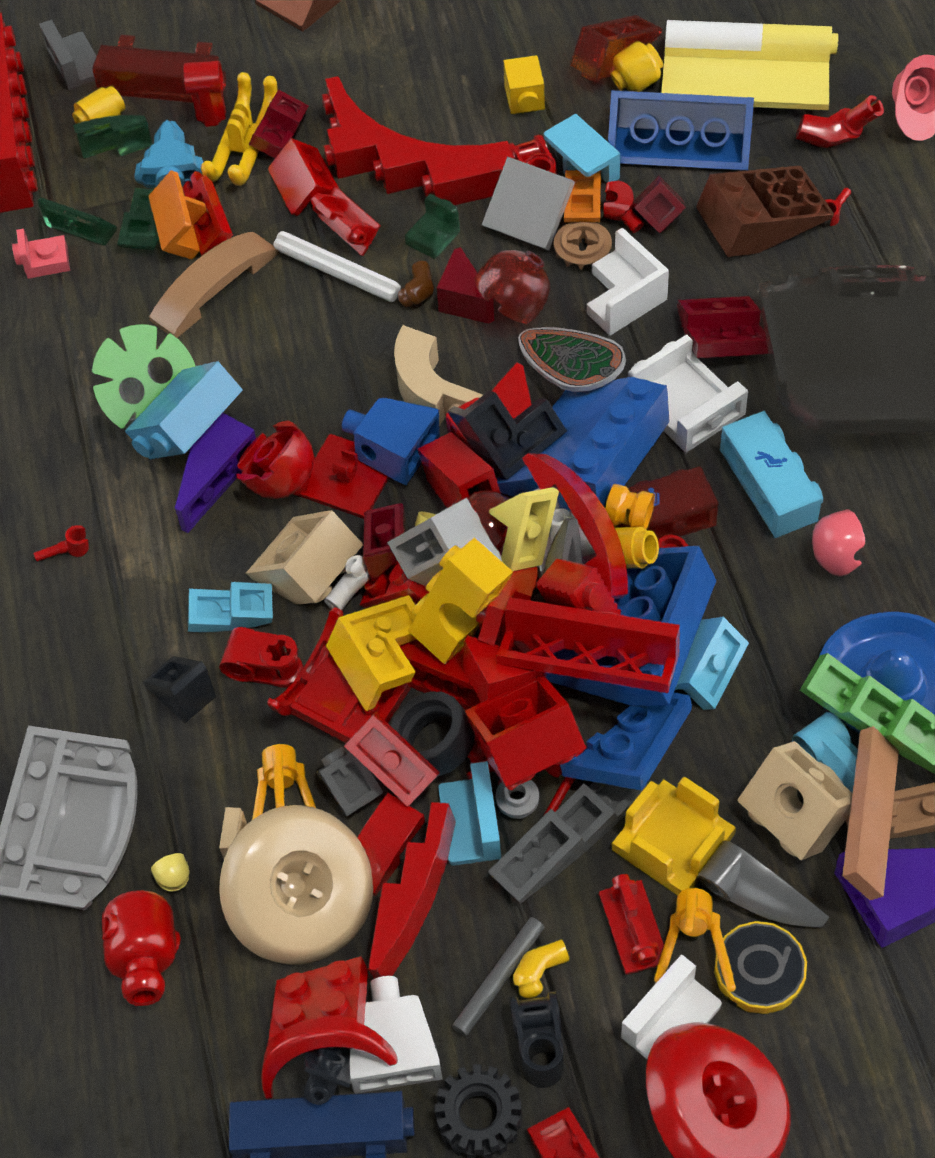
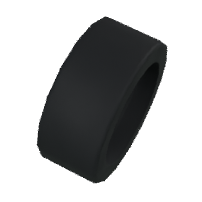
M426 692L415 696L404 704L393 718L391 727L413 746L415 737L429 722L441 717H452L453 721L450 731L444 740L431 749L418 751L440 772L438 774L440 776L451 772L464 762L473 748L475 734L465 710L455 697L444 692Z

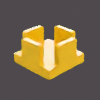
M683 777L679 781L677 788L664 779L659 785L650 781L627 809L625 827L612 842V851L678 896L681 891L694 888L698 883L697 875L722 841L730 842L735 835L736 827L718 815L719 800L688 778Z

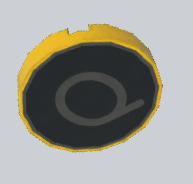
M754 921L738 925L724 936L723 940L736 986L735 991L729 992L726 988L717 953L714 974L720 991L726 998L729 997L731 1001L737 1003V1007L747 1012L768 1014L783 1010L800 994L806 981L807 960L801 944L789 931L774 923Z

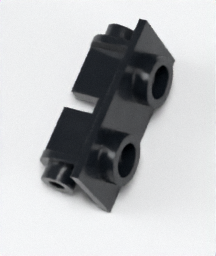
M326 1047L304 1053V1071L309 1074L304 1086V1094L309 1102L316 1105L324 1104L331 1099L338 1084L350 1087L351 1076L348 1047Z

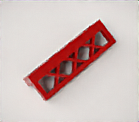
M512 597L508 598L504 609L506 631L497 653V664L669 693L679 658L680 625ZM515 640L533 643L536 649L527 653L511 651ZM562 649L574 650L578 656L570 660L557 659L553 653ZM605 656L618 658L621 663L609 668L599 666L596 660ZM652 663L664 665L662 676L642 673L639 667Z

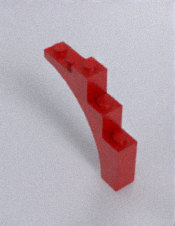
M339 76L325 79L327 94L321 95L325 114H332L333 117L329 118L331 129H327L329 144L323 145L327 165H334L338 179L374 171L376 181H383L387 194L423 186L425 196H432L437 210L492 197L507 157L514 159L508 141L484 145H446L425 142L401 135L377 123L360 110L346 93Z

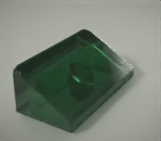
M41 197L38 199L45 225L104 246H106L117 231V226L100 217Z

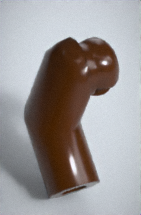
M418 261L412 265L414 279L406 283L405 288L400 289L398 292V300L404 307H411L414 303L420 304L433 294L434 285L428 262Z

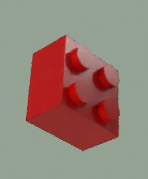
M543 674L465 710L483 755L505 787L514 783H525L531 780L537 772L552 765L567 763L575 757V754L586 749L569 704Z

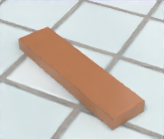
M874 726L860 731L842 874L846 880L869 900L884 896L899 751Z

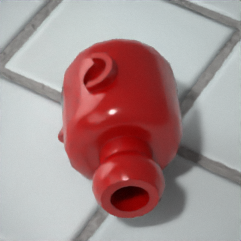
M129 891L111 900L102 913L104 962L112 975L123 979L121 984L123 997L132 1005L147 1006L159 1001L164 994L165 980L161 973L170 967L176 957V952L180 945V933L175 930L172 907L163 896L152 891Z

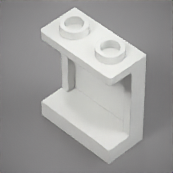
M688 335L683 336L677 341L667 343L661 351L647 360L637 362L628 372V377L667 385L670 422L664 429V432L685 453L721 431L723 426L731 424L744 416L748 390L738 381L727 387L696 358L692 352L693 340Z

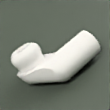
M355 555L347 560L345 564L346 573L324 599V602L331 609L337 607L342 611L351 598L370 580V575L362 556Z

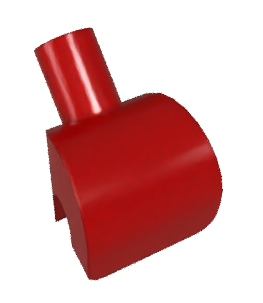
M622 181L606 183L604 218L623 221L633 233L638 232L643 227L644 222L634 212V196L631 187Z

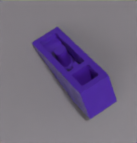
M223 412L190 448L175 505L181 529L186 533L190 532L237 479L236 474L242 473L237 467L238 462L245 450L256 439L254 429Z

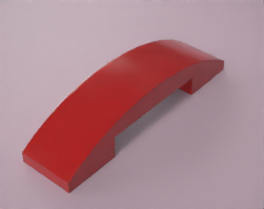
M528 453L522 457L540 490L552 487L557 489L563 496L575 519H578V524L597 555L584 565L598 568L597 573L601 574L600 579H603L604 585L608 586L607 591L611 592L610 597L621 599L628 594V577L623 549L615 527L598 497L574 471L557 459L547 454Z

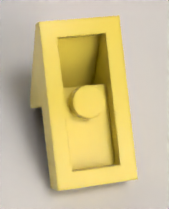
M554 487L521 493L489 510L492 516L508 527L501 560L512 571L542 565L559 491Z

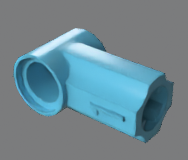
M826 712L793 735L792 742L798 743L816 761L829 766L841 779L844 786L853 793L858 749L851 743L849 732L842 721L831 712Z

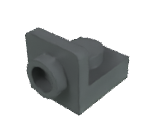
M343 747L336 749L321 759L324 767L316 773L320 779H323L345 816H348L383 793L371 771L352 753H346Z

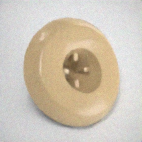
M303 805L282 806L264 812L253 819L233 840L221 869L220 901L230 929L236 938L251 952L262 958L283 964L300 965L313 963L325 959L345 947L361 930L368 917L373 899L372 869L361 842L339 819L330 813L314 807Z

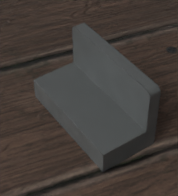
M52 19L39 24L46 48L69 90L105 77V71L83 32H77L62 38Z

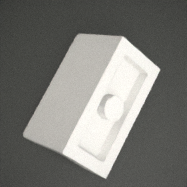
M682 954L622 1022L621 1038L647 1060L654 1042L664 1031L686 1023H708L721 1008V1000L694 979L696 965Z

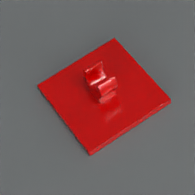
M329 434L315 457L313 470L309 476L310 483L297 496L364 519V512L372 510L390 477L359 461L358 454L355 453L354 441Z

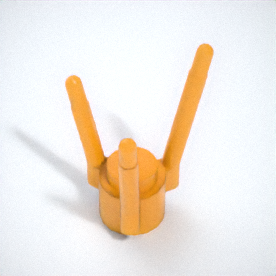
M276 744L265 748L262 752L263 767L257 770L258 786L252 820L263 814L267 784L274 788L276 808L284 806V789L292 786L294 780L297 781L305 806L316 808L305 778L304 764L296 762L295 749L285 744Z
M688 888L678 894L676 913L670 916V928L657 965L654 981L657 983L666 973L679 931L688 936L696 937L703 935L708 929L711 931L726 988L729 992H733L736 986L720 929L721 917L718 913L712 912V897L703 889Z

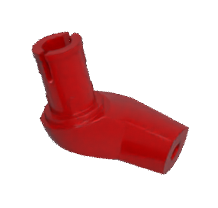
M870 95L854 108H843L828 118L804 114L797 129L796 139L822 148L854 140L862 134L865 125L883 115V104L880 100H877L871 105L877 97Z

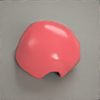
M848 509L823 517L813 530L812 544L814 556L819 565L830 574L838 577L848 575L862 564L860 560H854V554L865 545V536L861 523L856 514Z

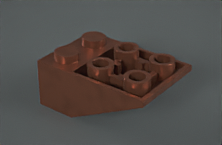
M801 166L710 174L696 206L727 257L760 253L832 219L834 216L833 211Z

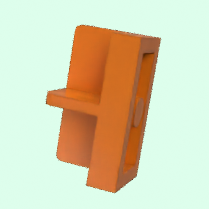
M170 170L150 193L149 200L162 251L192 260L200 251L193 225L206 212V206L201 201L184 196L178 172Z

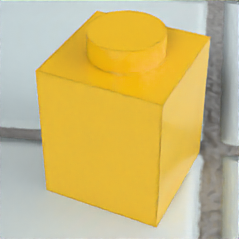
M538 56L503 60L504 85L511 114L545 110L544 81Z

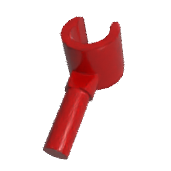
M844 188L835 200H825L834 213L830 222L831 226H835L840 220V209L851 194L849 188Z
M75 525L67 529L65 541L34 552L36 561L38 562L66 552L75 557L84 556L89 549L88 539H84L86 537L85 528Z

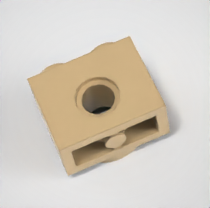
M794 741L774 747L737 801L748 810V815L754 822L766 827L780 840V845L786 852L798 857L800 860H804L823 852L850 815L852 792L840 782L836 773L829 766L816 761ZM797 789L803 796V804L798 799Z

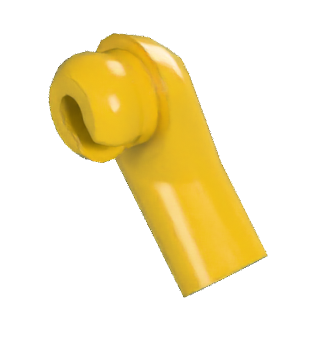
M562 939L530 950L523 955L513 974L514 985L518 986L520 996L524 998L538 996L543 991L540 978L545 969L569 961L568 952Z

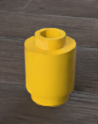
M109 86L106 89L101 87L74 103L75 112L72 113V117L82 131L87 130L89 133L94 134L120 118L121 112L126 108L122 97L114 87Z
M644 527L615 528L623 549L627 569L645 568L648 564H653L656 561L659 544L657 536L653 531H647Z

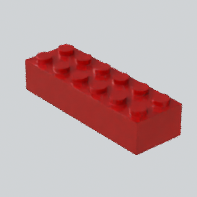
M0 13V213L34 207L32 192L38 191L34 171H30L29 168L35 166L31 146H27V143L32 142L28 121L24 122V119L30 118L25 97L22 98V95H27L25 80L22 74L19 75V72H24V64L20 51L15 52L13 46H16L13 28L11 25H5L2 13Z

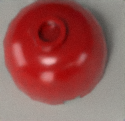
M288 420L273 425L277 432L267 437L263 433L260 434L245 450L237 465L242 471V474H236L237 478L257 495L271 500L301 493L310 483L309 476L314 466L315 456L311 442L295 423Z

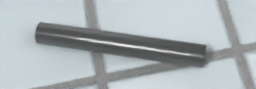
M533 917L528 919L452 1024V1028L463 1037L468 1036L516 969L523 955L528 952L545 927L539 920Z

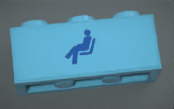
M765 411L722 427L720 451L775 538L818 521L820 507L823 503L822 491L815 481L811 482L804 472L800 456L796 452H791L785 443L781 427L777 423H772Z

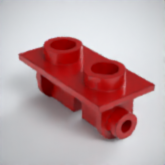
M337 186L333 187L330 195L315 194L311 200L313 211L361 256H364L381 225Z
M628 874L618 875L612 879L613 886L599 891V896L625 974L628 975L656 967L664 944L642 880H630Z

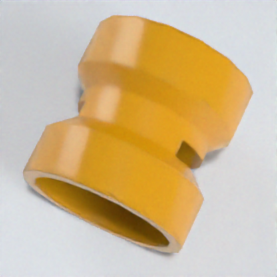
M613 484L605 509L614 526L622 523L630 527H644L647 530L653 512L655 494L641 491L637 494L630 492L627 486Z

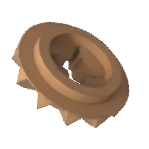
M596 222L568 223L560 228L555 235L554 248L556 257L564 259L567 267L577 264L582 270L584 265H592L609 254V251L612 249L611 235L605 227ZM582 238H585V243H587L586 250L584 251L579 250Z

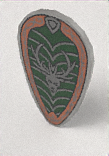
M541 327L527 329L521 332L518 337L519 346L526 361L548 381L561 389L572 392L590 391L603 387L616 379L623 371L626 363V357L621 345L614 340L596 334L565 328Z

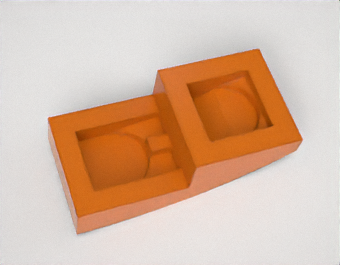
M565 170V177L573 180L575 184L564 210V222H600L601 170L590 177H585L578 170Z

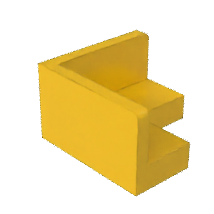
M409 595L338 617L326 645L366 711L375 708L382 691L411 682L415 674V670L399 646L417 640L408 632L410 625L416 617L412 612L416 605Z

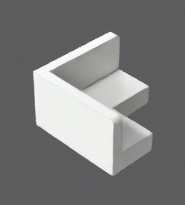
M621 228L616 231L615 250L592 264V274L609 290L587 303V314L610 336L666 301L669 270L626 230Z

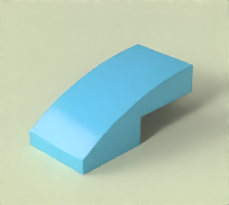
M231 582L230 591L189 589L188 632L231 631L237 627L251 628L272 623V584Z

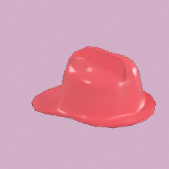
M921 55L914 58L896 76L892 86L895 117L898 127L905 136L912 140L923 141L935 134L934 55Z

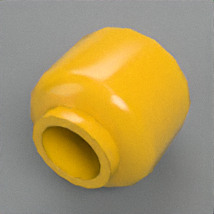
M637 41L614 56L612 60L614 71L610 75L620 91L626 88L628 91L642 92L659 80L661 76L660 68L663 67V62L656 49L650 43L645 45Z

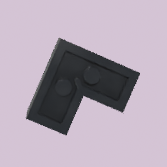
M490 390L465 410L455 406L448 410L449 415L474 452L494 469L496 476L506 480L526 465L522 457L528 453L540 454L567 432L548 400L544 398H539L514 419L496 392Z

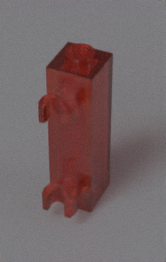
M122 34L119 38L118 46L101 45L92 71L98 89L101 87L106 89L112 86L118 91L120 96L193 103L192 96L187 95L185 89L184 63L219 61V57L210 55L213 46L210 42H198L195 53L133 48L135 36ZM222 70L224 91L226 86V73L224 70Z

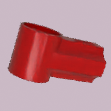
M220 61L184 63L185 89L187 95L192 96L197 121L204 123L205 127L217 126L219 122L226 119V106L223 97V74Z

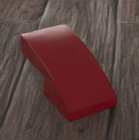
M278 89L264 117L253 133L249 145L276 158L289 140L293 138L309 105Z

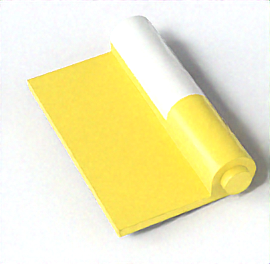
M667 20L661 93L753 97V107L829 110L830 54H837L838 33H832V26Z

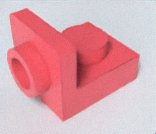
M24 228L16 230L18 243L12 244L13 255L16 265H23L28 279L70 271L68 248L64 235L28 241Z

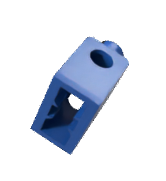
M380 398L377 399L366 415L351 409L348 410L342 421V431L354 435L355 453L358 454L359 461L407 485L422 463L417 449L440 437L439 410L403 401Z

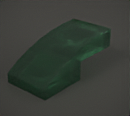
M141 115L108 116L72 125L84 159L117 148L120 156H124L153 145L145 116Z
M135 188L130 212H124L117 242L119 247L154 250L159 236L149 200V195L153 189Z

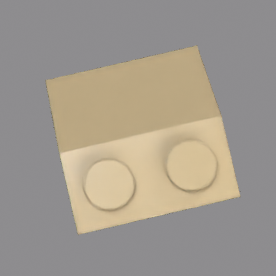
M332 510L296 516L289 521L246 574L258 583L272 584L273 592L294 604L319 603L331 592V583L339 574L346 572L345 564L347 560L358 552L363 543Z

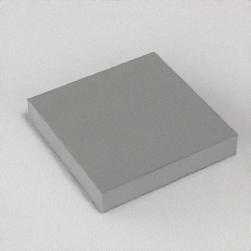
M507 157L482 225L549 251L575 182L569 178Z

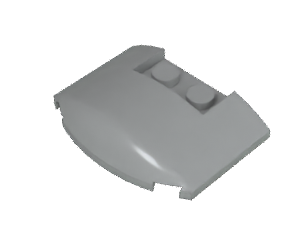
M28 726L0 825V896L86 910L93 903L92 900L107 886L123 858L136 815L137 774L129 754L132 751L127 740Z

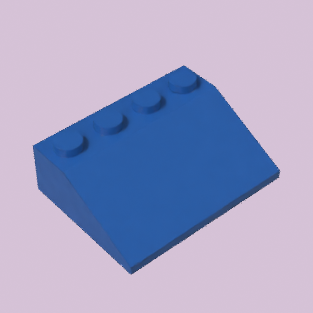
M627 377L613 380L603 387L590 391L572 392L565 390L552 408L567 432L540 454H547L574 471L591 488L605 508L613 484L624 486L669 424L667 385L645 379ZM526 465L508 480L499 476L497 478L500 493L514 497L539 488ZM559 493V508L566 509L572 513L563 496Z
M699 546L659 548L658 557L653 564H648L645 568L627 569L628 594L621 599H614V603L618 604L617 608L621 609L620 614L624 616L680 625L679 658L669 693L547 673L546 678L548 681L631 706L669 705L716 583V578ZM562 649L553 653L557 659L570 660L578 656L574 650ZM605 656L596 660L599 666L609 668L621 663L618 658ZM648 663L639 667V669L644 674L662 676L664 665Z

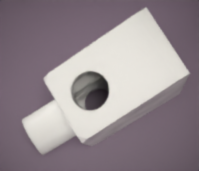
M382 976L373 979L370 982L373 1002H366L364 1025L376 1031L392 1046L397 1054L398 1063L389 1066L382 1059L371 1053L351 1048L350 1076L354 1093L443 1080L439 1057L419 997L416 995L400 997L398 979L394 976Z

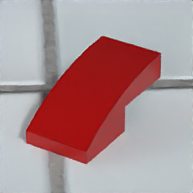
M387 793L357 837L370 861L374 897L381 890L383 883L387 882L400 865V854L406 848L407 842L412 840L425 823L424 814L411 806H407L390 793Z

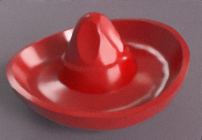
M703 1022L686 1023L671 1027L656 1039L648 1056L646 1089L654 1122L665 1145L674 1158H780L790 1131L791 1114L789 1099L777 1070L753 1043L729 1029Z

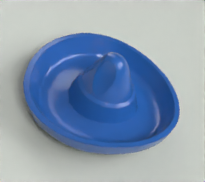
M904 612L870 614L843 625L827 640L820 655L829 653L860 677L871 676L901 699H914L935 715L934 622L919 615ZM839 718L846 726L860 734V730Z

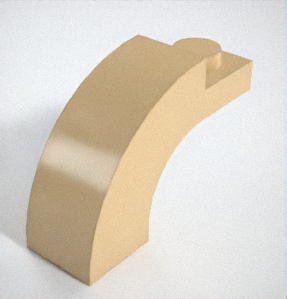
M404 325L401 327L395 343L394 357L398 387L404 402L438 409L440 426L446 417L445 414L453 406L459 407L476 397L480 398L483 396V394L445 381L434 372V368L439 361L437 338L435 336Z

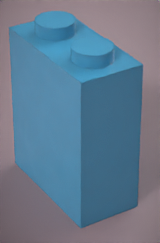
M219 361L183 369L125 432L133 440L132 446L134 449L149 459L185 454L243 389Z

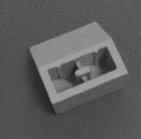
M467 498L387 542L406 577L425 586L436 573L443 569L439 565L443 556L453 546L457 545L459 548H462L474 537L501 560L499 551L492 544L481 524L478 514L473 510Z

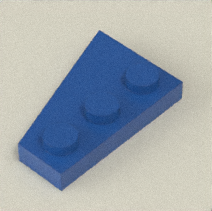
M673 693L669 705L629 706L617 716V725L604 735L597 732L587 740L588 748L569 762L560 765L562 775L642 791L692 710L690 695Z

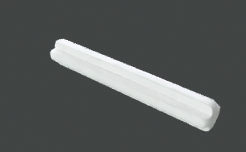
M284 231L279 232L274 241V248L279 252L389 302H394L398 297L401 286L394 280Z

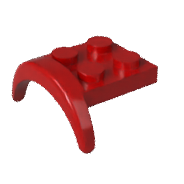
M334 607L329 612L320 639L301 672L280 696L275 699L269 698L267 704L273 711L281 715L288 716L292 714L347 743L376 712L388 723L410 691L411 684L408 682L382 691L375 708L366 711L326 647L338 617L344 616L339 608Z
M362 956L346 961H335L325 967L303 973H293L285 978L276 980L268 1046L264 1054L262 1066V1086L266 1099L273 1098V1080L278 1071L291 1059L311 1050L326 1047L355 1048L379 1057L389 1066L398 1063L397 1054L392 1046L376 1031L364 1025L368 968Z

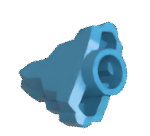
M166 120L161 124L154 135V144L145 151L142 162L136 164L135 181L146 188H156L170 170L178 172L182 186L186 181H191L190 176L194 171L202 174V157L195 156L194 147L185 143L184 132L175 121Z

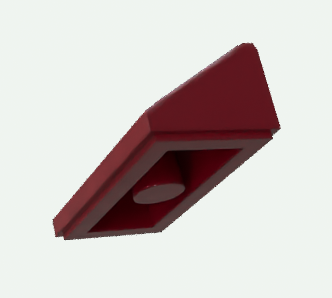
M403 503L364 512L363 558L371 580L377 578L397 561L387 542L405 533Z

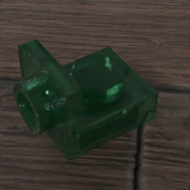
M429 194L425 198L426 213L405 234L406 245L436 259L460 233L458 208L450 201L442 200Z

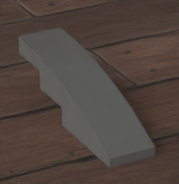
M593 782L589 787L583 784L556 812L550 809L488 871L489 874L521 904L565 870L611 830L626 815L627 809L642 791Z

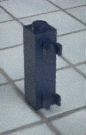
M402 1091L334 1095L328 1102L321 1105L309 1102L306 1097L230 1102L229 1151L233 1158H333L366 1155V1158H387V1154L407 1153L406 1137L415 1136L414 1108L405 1107Z

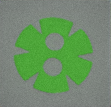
M139 324L121 328L120 334L127 351L125 352L114 341L107 338L100 346L94 358L92 372L113 379V381L95 385L93 387L95 397L105 415L121 429L125 427L134 412H136L137 419L183 369L195 367L189 351L171 333L166 336L159 348L156 349V326ZM162 357L170 362L173 374L167 383L159 384L150 378L148 364L153 358ZM133 377L142 383L144 397L139 403L129 404L121 398L119 386L125 378Z

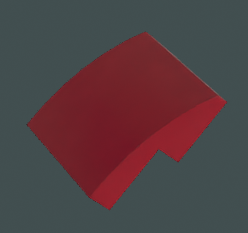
M750 296L678 300L677 308L685 335H688L693 340L692 351L696 358L770 354L771 339L759 325L761 310Z

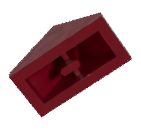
M462 248L454 249L437 286L439 312L483 323L495 321L492 294Z

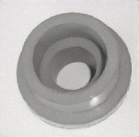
M532 780L520 784L514 790H508L503 782H501L496 791V803L503 814L514 819L525 818L537 808L539 804V791ZM520 791L525 796L522 799L516 800L511 798L510 794Z

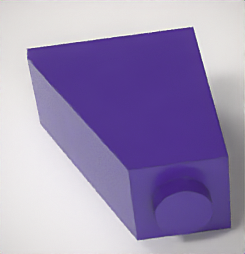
M935 848L888 849L884 896L874 900L866 898L842 876L845 852L839 854L834 873L881 948L935 923Z

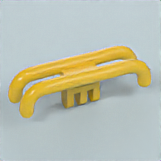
M241 72L237 76V100L212 162L204 161L201 164L203 176L208 177L212 182L217 181L221 177L231 151L242 152L243 155L239 165L234 164L228 168L230 181L236 186H241L247 182L259 150L249 145V142L264 117L270 102L278 91L277 81L273 76H267L263 80L264 99L255 123L252 122L249 106L252 91L251 78L246 72Z

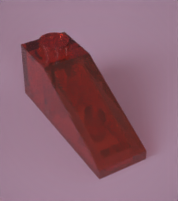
M637 15L583 26L570 66L581 71V75L591 81H600L603 78L610 77V73L614 71L613 58L616 54L637 41L645 45L651 44L661 35L663 28Z

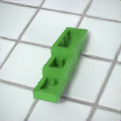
M829 653L820 655L799 691L860 731L874 726L899 751L901 756L935 774V715L914 699H901L871 676L860 677Z

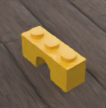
M475 537L462 548H459L457 545L453 546L439 562L443 569L436 573L428 582L425 589L429 593L412 610L416 617L410 625L408 632L444 664L464 648V641L467 635L472 637L475 635L481 623L476 622L477 615L499 596L513 573L510 568Z

